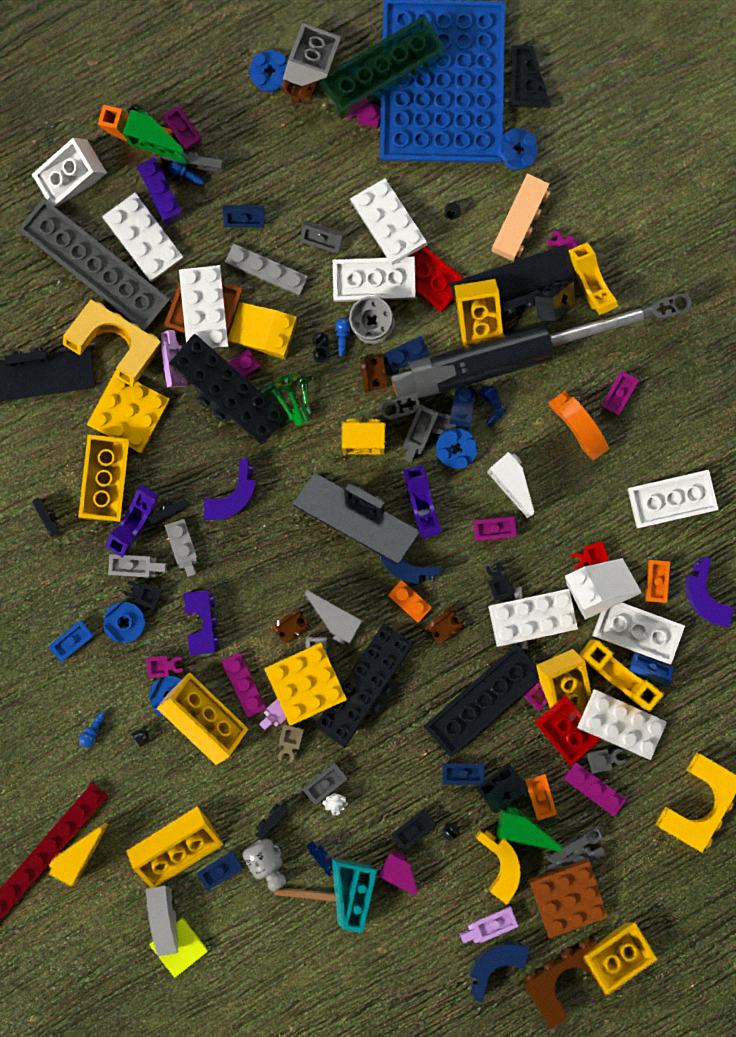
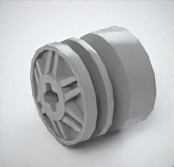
M367 296L359 299L351 308L349 315L352 330L361 341L367 344L384 342L394 330L395 320L388 304L378 297ZM376 318L377 325L372 324L369 326V319L374 320Z

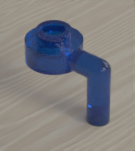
M485 385L479 393L497 409L486 421L490 427H493L506 413L507 408L500 401L499 391L493 386L488 387Z

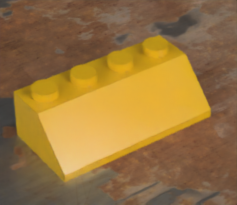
M87 435L78 518L120 522L129 439Z
M190 672L165 696L157 707L215 765L230 757L248 731V728Z
M197 806L126 852L137 874L151 888H155L223 846V843L208 818Z

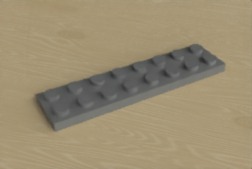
M44 198L18 228L24 236L131 322L137 324L144 332H146L170 302L169 298Z

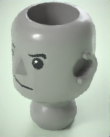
M263 838L262 841L255 842L243 851V858L250 872H252L256 879L266 878L267 886L271 891H275L286 884L285 876L278 871L283 864L281 851L270 839Z

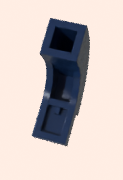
M380 555L386 569L393 576L407 583L419 584V576H423V580H435V576H440V567H415L409 565L403 559L397 565Z
M502 941L487 947L478 955L469 973L471 978L477 979L472 981L470 990L474 1001H483L488 977L496 968L511 965L525 969L529 952L528 944L517 941Z

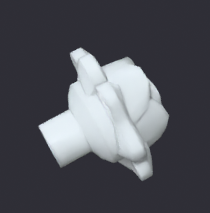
M333 793L326 797L323 805L325 810H331L332 815L337 816L340 814V810H344L348 806V802L345 801V797Z

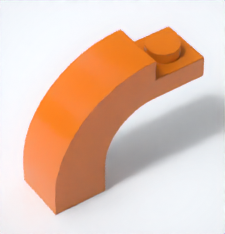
M103 105L98 125L109 134L128 142L123 131L129 115L123 109ZM162 127L170 136L172 135L173 131L171 129Z
M563 391L548 402L555 413L571 429L582 450L593 461L610 449L593 419L574 397Z

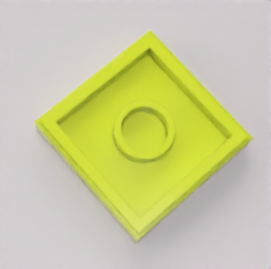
M183 917L176 922L178 953L158 956L174 978L208 952V949ZM152 941L149 946L156 953L154 942Z

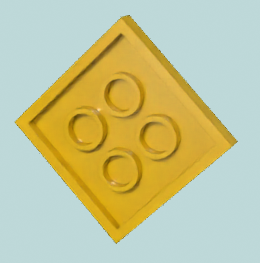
M115 371L87 425L109 437L129 439L128 447L142 454L170 399L138 382L133 387L115 377Z
M322 643L264 668L290 726L347 700Z

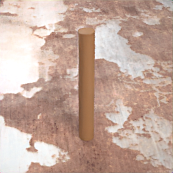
M282 887L274 891L276 896L336 901L335 893Z

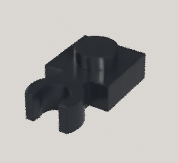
M499 562L496 563L498 567L496 572H492L490 567L486 566V572L493 578V580L488 581V585L494 601L514 594L508 575L501 576L502 566Z
M133 581L127 582V584L133 586V591L131 593L124 591V595L129 597L137 596L136 603L156 609L163 590L146 583H142L141 588H139L137 583Z

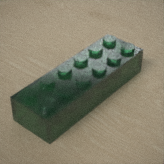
M424 15L328 72L326 78L319 80V86L339 119L342 120L444 59L446 49Z

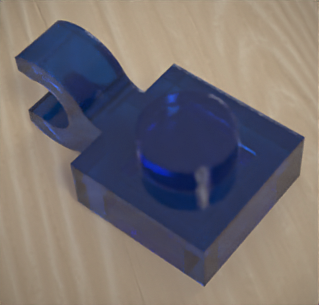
M314 841L310 842L307 848L311 856L324 869L325 873L331 876L329 867L332 866V858L326 857L328 852L321 844L317 846Z

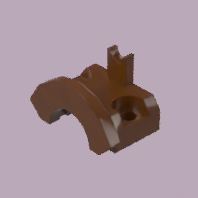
M284 80L281 85V91L290 95L291 101L294 100L299 103L301 99L309 102L320 81L301 86Z
M383 356L360 357L365 393L369 392V390L387 388Z
M453 606L449 607L424 627V630H428L439 645L464 626V623L453 611L455 609ZM455 617L458 619L456 623L453 621ZM438 632L439 637H435L434 634Z
M301 607L270 626L271 630H275L284 645L311 627L301 613ZM301 619L305 621L303 624L300 623ZM281 632H284V637L280 636Z

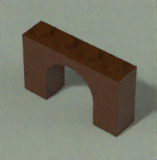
M594 937L583 939L579 942L577 948L565 950L561 953L559 959L555 961L553 959L543 964L541 970L537 972L533 970L525 975L526 979L523 980L524 986L550 1029L568 1019L565 1010L555 995V982L558 976L566 969L577 967L588 971L595 979L604 996H606L584 959V956L598 944Z

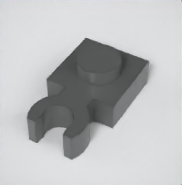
M607 748L587 752L591 773L611 770V763L624 764V759H616L617 753L623 752V749H614L610 754Z

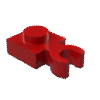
M603 541L583 547L584 554L582 555L580 553L570 555V559L577 557L580 560L578 565L573 566L574 569L581 568L585 562L590 566L609 561Z

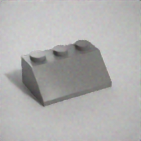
M302 23L288 59L283 79L304 86L326 78L341 37Z

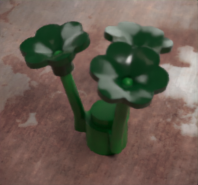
M286 373L261 390L262 393L271 391L274 397L278 398L289 419L293 420L296 426L310 421L309 414L311 410L307 390H309L308 383L316 379L315 376L298 378L297 373ZM294 383L300 384L305 407L297 403L293 392ZM280 388H285L286 392L289 393L294 405L291 410L280 395Z

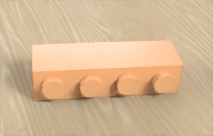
M530 174L526 175L494 242L492 252L511 261H514L516 256L520 257L525 247L521 244L524 238H529L533 230L530 225L533 220L537 221L542 211L539 209L541 202H546L550 191L547 190L549 183Z

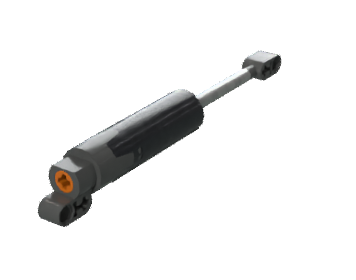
M674 294L654 300L650 306L554 334H550L547 326L540 323L408 362L409 370L390 375L396 397L383 401L380 405V412L387 419H394L414 413L419 407V399L553 361L555 357L553 346L649 318H666L686 312L691 308V298L686 294ZM680 297L684 300V306L681 309L676 306V301ZM669 305L670 307L657 312V308L660 306ZM408 398H410L411 401H415V403L412 404L411 409H409V407L403 406L401 407L403 411L399 412V406L396 403V401L400 400V404L407 403ZM387 404L395 406V412L391 415H387L384 412V407Z

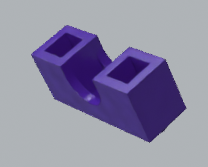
M153 157L137 165L165 225L167 226L184 218L156 158Z
M210 591L183 593L185 614L196 613L203 620L202 629L196 634L188 635L189 654L216 653V648H219V637L215 636L214 628L217 627V617L212 613V607H215L214 594L211 595Z

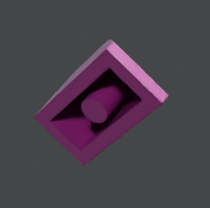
M390 851L378 876L416 896L417 887L409 861L406 860L407 856L399 851H395V853Z

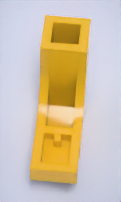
M588 242L570 249L569 254L574 272L591 308L596 309L599 315L617 308V300L606 286L598 267L596 254Z
M480 830L475 836L476 839L492 850L500 861L499 874L489 887V891L505 904H508L519 884V860L514 849L506 839L500 838L496 842V837L487 830L484 833Z

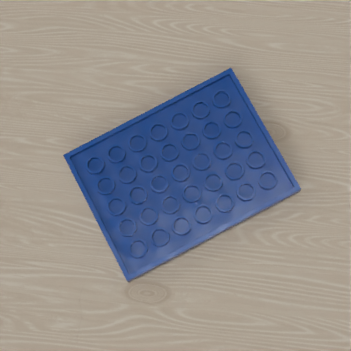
M384 0L380 161L502 163V157L499 158L497 153V144L503 135L505 2Z

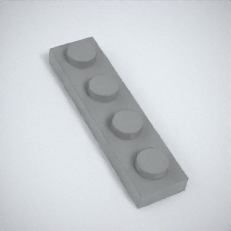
M235 244L232 245L225 261L227 265L300 296L308 279V276Z

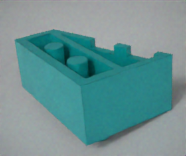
M332 858L337 922L342 929L363 933L377 870L371 865Z

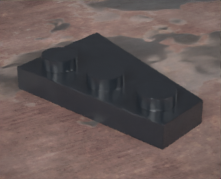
M512 45L510 107L551 108L533 45Z

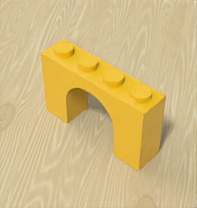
M90 299L63 335V345L81 355L92 339L99 334L110 332L122 336L127 341L130 349L116 367L115 377L133 387L159 352L161 341L155 335L141 330L137 324L124 320L120 314L109 311L102 303L94 302Z
M590 640L579 653L588 665L642 709L650 711L663 696L648 681L640 679L612 656L613 653L599 641Z
M696 753L686 771L702 779L712 788L714 793L712 810L701 819L690 820L665 806L655 825L703 853L704 849L707 850L710 847L713 833L721 828L723 823L722 817L733 806L732 800L736 795V775L703 755Z

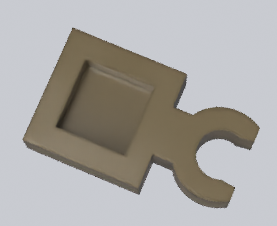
M283 724L278 745L284 746V749L278 755L279 760L282 759L284 753H288L290 755L289 763L293 762L294 753L292 750L293 748L299 750L304 731L303 728Z

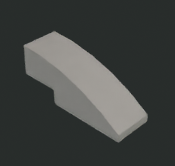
M161 886L146 889L148 917L157 956L178 953L176 911L172 907L171 888Z

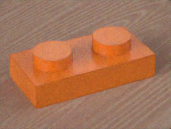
M648 560L645 601L667 603L670 572L669 561Z
M402 580L388 594L395 603L418 623L432 608Z
M541 774L525 779L537 821L557 815L546 775Z

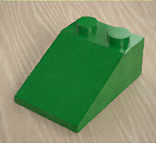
M140 109L138 111H130L123 131L129 145L185 164L188 163L189 160L183 148L149 116L148 112Z
M507 806L506 809L500 811L496 834L499 838L561 852L562 847L523 815L518 808Z

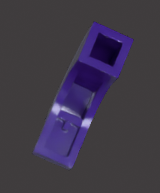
M240 459L239 481L237 488L231 495L222 499L205 498L204 520L220 521L229 519L239 514L248 506L254 496L257 484L256 480H249V477L253 475V464H250L248 459Z
M420 465L404 469L407 490L421 538L440 534L441 528L432 502L424 466Z
M141 484L135 493L128 511L110 534L105 547L123 558L149 521L148 517L153 514L159 495Z
M700 557L694 563L693 572L695 576H686L685 589L688 601L693 610L705 621L729 628L734 607L719 604L709 596L706 589V579L711 559Z

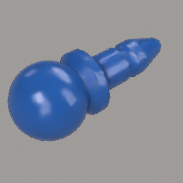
M169 162L168 171L174 176L179 175L181 179L185 176V178L192 180L194 183H204L200 176L187 170V165L184 166L180 162Z
M347 318L338 319L335 325L338 331L336 336H339L338 352L341 358L344 357L346 352V337H350L348 332L351 330V325Z
M104 711L96 716L91 724V728L86 727V731L79 736L81 746L89 748L94 745L95 737L99 735L96 731L104 721Z

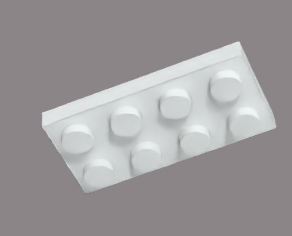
M386 179L350 198L351 203L391 265L427 246V241Z
M136 193L102 216L151 283L184 259Z
M406 257L394 265H391L388 258L333 260L334 302L358 301L367 296L378 297L382 300L416 299L415 257Z
M220 265L180 269L186 342L193 334H196L212 349L229 348Z
M709 470L627 489L637 528L718 510Z
M569 589L488 606L498 647L578 629Z
M620 603L600 612L592 636L671 665L685 626L628 604Z
M594 689L577 728L651 760L667 722Z

